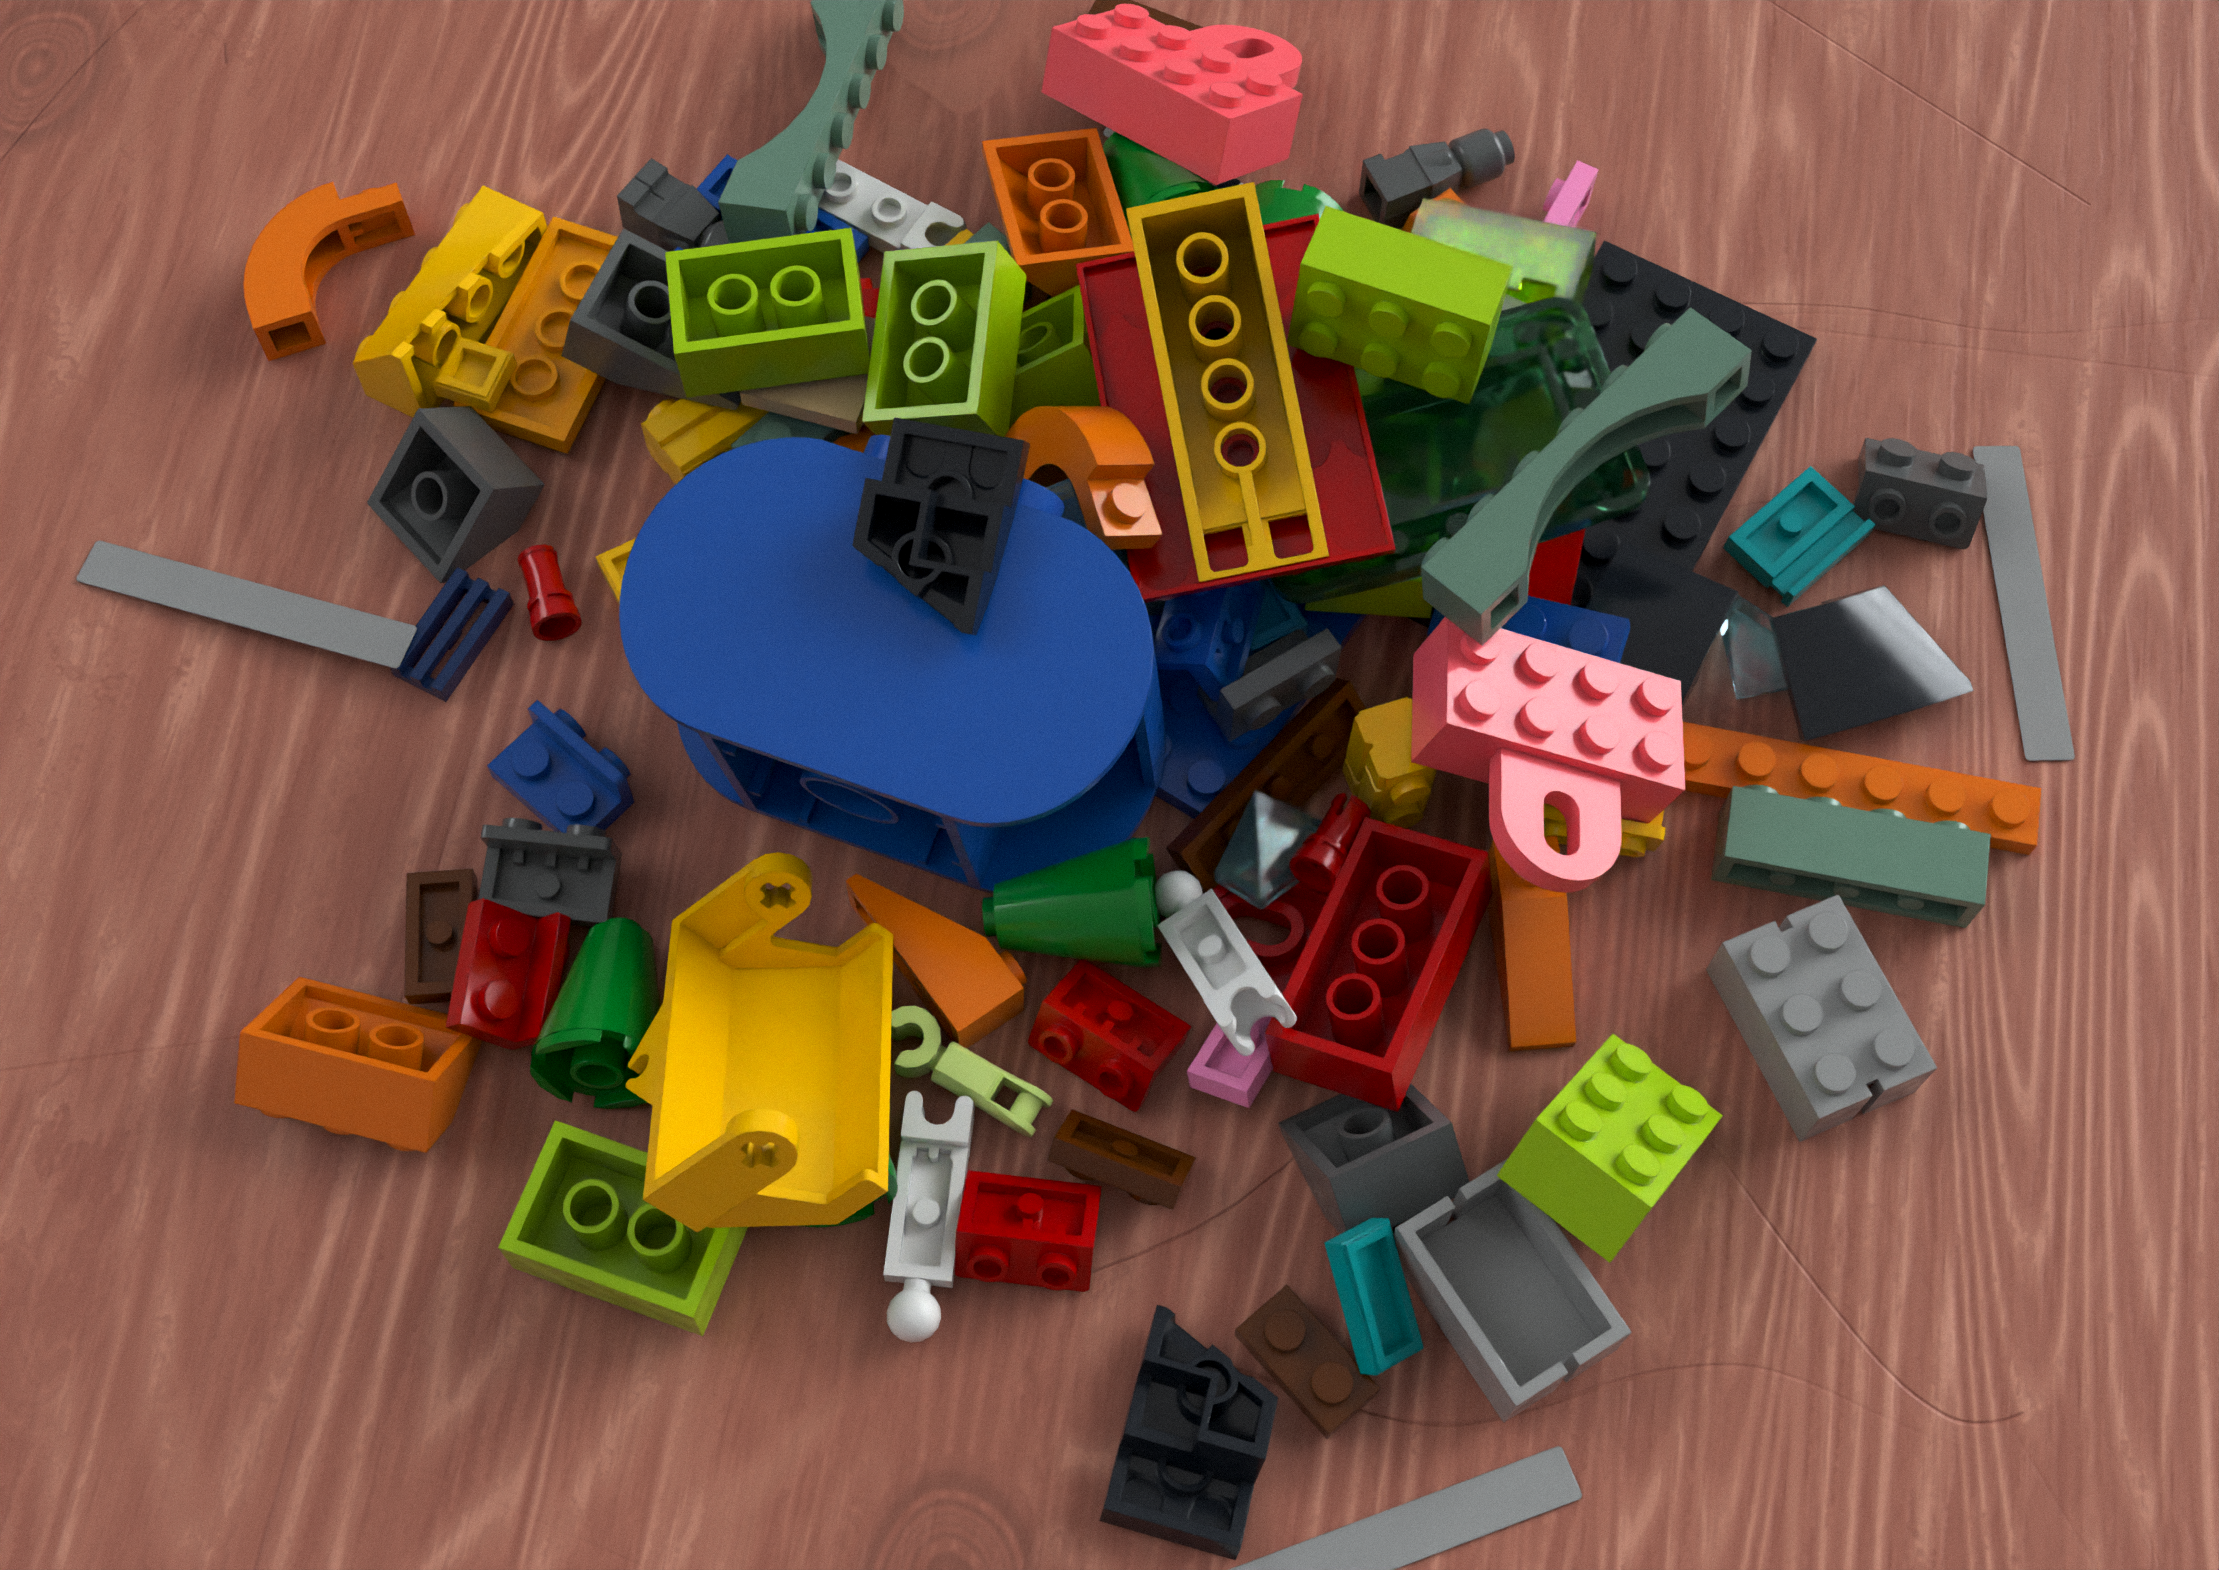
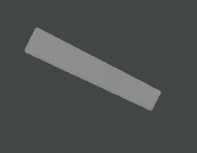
M1975 446L1973 448L1974 460L1985 467L1987 501L1983 514L2024 755L2028 761L2073 760L2075 757L2020 448L2018 446Z
M104 541L95 542L76 578L81 583L391 668H398L417 631L414 625Z
M1556 1446L1229 1570H1395L1581 1499L1582 1493L1562 1447Z

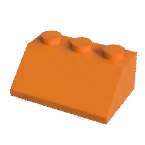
M1097 128L982 141V153L1011 256L1027 275L1026 280L1055 297L1079 285L1076 264L1134 252L1132 238Z
M298 977L240 1031L234 1103L258 1109L269 1117L293 1118L320 1125L334 1134H355L386 1142L396 1150H417L427 1153L453 1122L482 1040L445 1028L448 1014Z

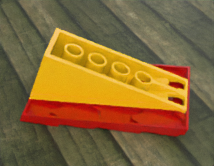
M1254 182L1126 208L1134 252L1076 264L1100 404L1101 406L1118 410L1136 426L1145 440L1155 463L1145 476L1144 481L1162 531V536L1152 548L1126 549L1130 573L1140 590L1144 603L1171 600L1184 595L1235 587L1244 583L1283 575L1300 574L1313 569L1348 562L1365 561L1374 557L1395 553L1396 548L1354 366L1327 357H1315L1302 349L1287 345L1300 264L1319 223V214L1263 225Z

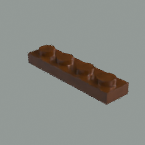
M1335 678V681L1325 691L1315 696L1166 847V850L1179 869L1188 872L1200 882L1203 894L1210 889L1213 890L1220 883L1234 876L1345 762L1354 718L1358 715L1359 711L1366 709L1350 681Z

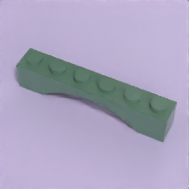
M811 0L810 4L819 46L826 57L819 85L806 107L785 130L761 148L737 160L718 201L729 244L806 234L807 231L814 229L818 217V204L824 190H829L833 186L836 175V163L842 149H848L851 144L854 121L859 110L865 109L868 105L871 82L877 70H882L885 66L887 46L893 32H899L904 17L903 0Z
M1691 307L1672 325L1669 323L1661 325L1648 340L1644 352L1629 367L1621 365L1610 374L1601 389L1600 395L1585 409L1581 407L1574 409L1561 423L1556 437L1541 452L1537 450L1531 451L1520 461L1512 475V480L1496 495L1490 493L1481 498L1471 510L1467 523L1451 539L1447 537L1441 538L1429 549L1421 565L1423 599L1483 646L1528 602L1529 573L1538 541L1554 511L1572 489L1604 462L1638 444L1673 433L1704 429L1747 387L1752 350Z

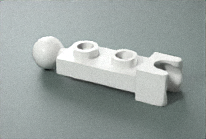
M839 159L836 163V175L833 186L829 190H824L818 204V208L868 236L869 246L882 253L884 251L944 246L959 232L967 228L965 221L960 215L934 202L926 205Z
M1171 871L1163 874L1155 883L1157 911L1167 919L1157 926L1224 1034L1240 1055L1249 1056L1255 1050V1044L1250 1036L1251 1028L1255 1022L1263 1017L1271 1016L1275 1017L1283 1027L1290 1028L1296 1023L1297 1016L1214 891L1210 889L1203 894L1200 882L1186 871Z
M911 1091L906 1095L901 1129L902 1141L896 1175L898 1190L896 1197L893 1199L883 1276L885 1281L904 1283L903 1291L896 1294L890 1301L886 1314L887 1324L891 1332L899 1339L910 1343L921 1342L931 1337L939 1326L941 1309L936 1298L930 1294L931 1286L953 1288L956 1229L966 1181L968 1159L970 1157L975 1114L974 1101L969 1096H960L956 1100L951 1119L944 1124L938 1125L932 1124L925 1119L923 1097L920 1092Z

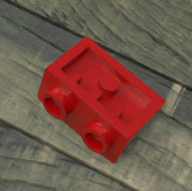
M485 898L468 903L445 1028L509 1050L535 1044L558 996L562 969L569 956L570 945L567 939L571 922L570 916L556 912L545 917L535 918Z
M1080 959L1042 1001L1028 1038V1043L1052 1062L1061 1065L1100 1090L1105 1096L1136 1112L1144 1104L1153 1081L1185 1044L1192 1026L1087 960Z
M967 1170L956 1229L955 1275L983 1282H1004L1038 1286L1057 1291H1088L1091 1282L1102 1186Z

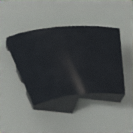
M894 417L882 481L865 478L852 546L874 564L886 570L912 594L924 600L953 623L954 627L960 632L977 635L997 579L1013 523L1030 444L1019 439Z
M1623 541L1585 609L1629 619L1631 628L1620 663L1681 681L1683 708L1699 679L1709 649L1730 614L1739 592Z
M1885 585L1822 601L1821 605L1769 618L1800 740L1807 741L1855 728L1974 691L1970 680Z
M1161 1305L1156 1306L1099 1521L1236 1560L1243 1541L1254 1484L1266 1460L1278 1397L1255 1378L1240 1373L1234 1367L1232 1360L1213 1344L1208 1349L1175 1323V1313Z

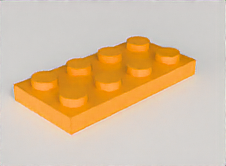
M552 217L486 342V345L513 353L517 363L493 413L472 407L492 429L568 454L606 378L561 355L570 319L616 242L617 236L561 218ZM454 402L453 404L454 407L468 406L458 402Z

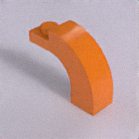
M333 181L318 186L287 204L260 232L247 259L243 286L250 321L268 361L326 344L317 316L315 301L317 290L323 277L334 265L352 254L415 235L397 182L379 188L365 189L359 194L340 199Z
M1038 406L1022 414L1004 436L1024 440L1030 444L1023 478L1049 489L1054 494H1073L1075 492L1087 529L1101 539L1111 550L1152 548L1162 536V531L1144 481L1145 476L1155 463L1145 440L1136 426L1118 410L1107 406Z

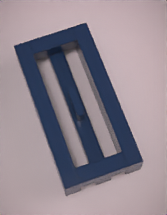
M457 567L417 623V631L398 668L390 667L393 675L447 702L514 605L510 593L501 588L495 591L490 588L488 582L477 578L475 581L469 577L468 572ZM481 602L486 603L487 606L437 678L430 677L447 650H451L462 634L463 627Z

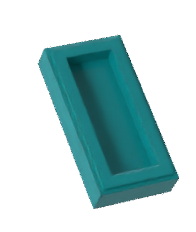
M1372 1217L1324 1242L1360 1374L1377 1376L1424 1349L1389 1218Z

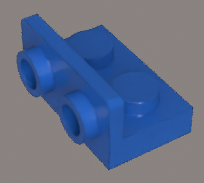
M1254 581L1235 587L1219 588L1166 600L1154 640L1157 669L1188 670L1210 699L1218 701L1220 689L1243 676L1265 595V590L1260 583Z
M536 700L528 708L533 723L487 765L491 776L554 832L566 833L567 826L588 825L606 830L634 803L627 782V778L631 775L629 769L608 748L603 747L597 752L584 741L583 738L586 737L585 731L565 710L559 708L555 713H552L540 701Z

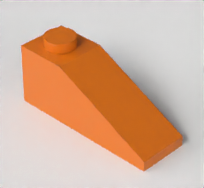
M1545 836V840L1550 848L1560 854L1558 837ZM1493 840L1489 849L1493 894L1487 907L1509 1051L1573 1047L1576 1044L1567 893L1549 891L1524 879L1505 861Z
M857 873L845 880L850 905L866 926L871 923H878L893 934L894 965L931 1015L935 1017L937 1023L951 1042L954 1041L968 1049L1025 1010L1023 985L1027 983V978L1018 962L1007 950L998 954L986 937Z

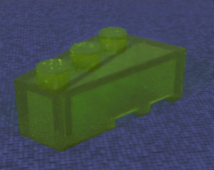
M1423 198L1410 233L1513 266L1506 294L1546 312L1542 329L1568 338L1592 274L1597 232L1472 208L1453 199L1443 198L1436 201Z

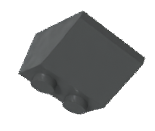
M471 406L418 408L367 504L440 583H445L457 567L465 571L518 532L545 484Z
M1411 1083L1398 1112L1339 1094L1278 1123L1281 1133L1325 1218L1339 1234L1372 1217L1389 1218L1392 1228L1409 1220L1446 1196L1450 1200L1455 1198L1459 1188L1469 1183L1452 1122Z

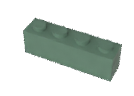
M1764 785L1733 786L1719 811L1711 880L1819 901L1839 894L1846 906L1966 928L1985 906L1991 834L1972 831L1967 825L1957 821L1945 820L1930 823L1908 819L1903 813L1892 809L1882 808L1865 811L1844 807L1839 801L1828 797L1801 799L1780 795L1775 789Z

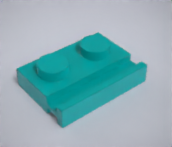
M1810 466L1728 537L1723 549L1764 587L1768 589L1771 586L1783 597L1781 602L1788 608L1870 535L1875 524L1870 519L1866 522L1853 511L1855 506Z

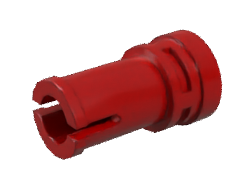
M546 544L534 545L523 550L518 555L517 561L519 567L521 566L530 598L527 608L530 614V625L533 635L543 641H556L573 635L581 627L582 620L579 610L575 606L572 593L565 588L558 564L557 552L554 550V547Z
M1346 793L1337 794L1333 798L1331 807L1316 832L1307 836L1303 845L1296 850L1290 860L1289 867L1293 875L1311 889L1321 892L1331 891L1364 818H1371L1369 807L1364 801L1354 795H1351L1345 809L1342 807L1347 800Z

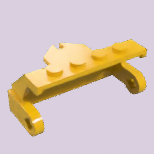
M777 852L764 854L754 859L672 920L663 1004L628 1063V1068L640 1075L636 1078H630L626 1082L625 1087L652 1105L643 1200L697 1233L705 1227L836 1225L888 1192L893 934L880 924L871 923L838 947L775 937L773 934L804 912L810 905L812 897L813 876L810 867L802 859L791 854ZM766 883H770L771 885L776 887L770 890L766 888ZM788 883L790 884V889L787 890L782 885Z

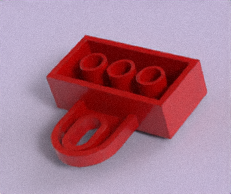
M1365 817L1336 881L1329 892L1311 889L1292 874L1269 869L1251 870L1234 875L1216 886L1213 891L1233 920L1242 916H1251L1284 926L1290 930L1289 936L1283 942L1276 945H1265L1246 939L1297 1016L1296 1023L1290 1028L1283 1027L1275 1017H1272L1264 1034L1273 1071L1398 1112L1492 897L1489 852Z

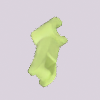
M914 1005L901 1006L892 1011L891 1037L899 1041L909 1036H916L923 1040L919 1048L900 1052L894 1062L897 1075L906 1078L921 1077L933 1070L931 1081L959 1097L969 1096L974 1101V1106L1016 1132L1027 1137L1033 1136L1036 1131L1032 1126L1034 1119L1042 1106L1049 1108L1053 1102V1099L1047 1093L999 1068L954 1041L947 1048L942 1046L940 1027L935 1017L926 1009ZM1003 1085L1018 1093L1010 1110L994 1102Z

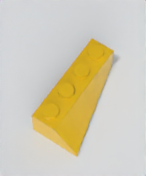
M482 186L472 201L464 204L458 210L454 218L453 227L438 247L435 246L427 252L417 276L406 291H401L394 297L386 318L375 333L367 336L357 349L355 360L352 364L366 396L411 417H414L418 408H438L445 398L436 395L432 384L457 336L483 344L490 336L547 229L543 212L486 186Z

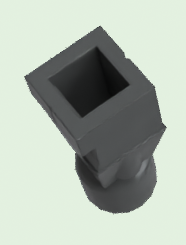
M1484 128L1453 139L1449 145L1445 141L1409 146V149L1405 150L1404 153L1386 160L1382 154H1378L1363 160L1359 195L1375 222L1399 229L1404 226L1412 212L1447 189L1451 188L1457 195L1459 185L1467 189L1499 178L1503 174L1505 166L1512 164L1515 160L1513 144L1505 131L1501 130L1494 133Z
M652 158L617 195L623 228L669 252L674 251L677 247L685 250L729 244L723 220L720 221L719 212L693 185L685 184L670 175L668 168Z

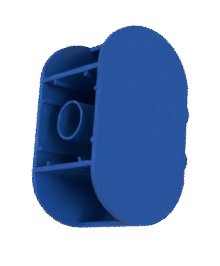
M889 435L871 436L863 453L828 441L807 437L769 439L740 446L718 455L687 474L660 500L644 522L629 554L622 579L619 621L625 655L634 676L646 695L665 715L677 722L685 750L697 771L716 792L732 803L993 894L994 884L1130 839L1149 811L1163 773L1166 755V730L1152 629L1147 608L1138 586L1118 556L1089 530L1072 520L1062 518L1065 505L1049 489L1023 478L1000 569L977 635L960 632L954 627L953 623L924 600L912 594L898 583L896 578L882 567L874 564L852 546L865 478L882 481L890 441Z

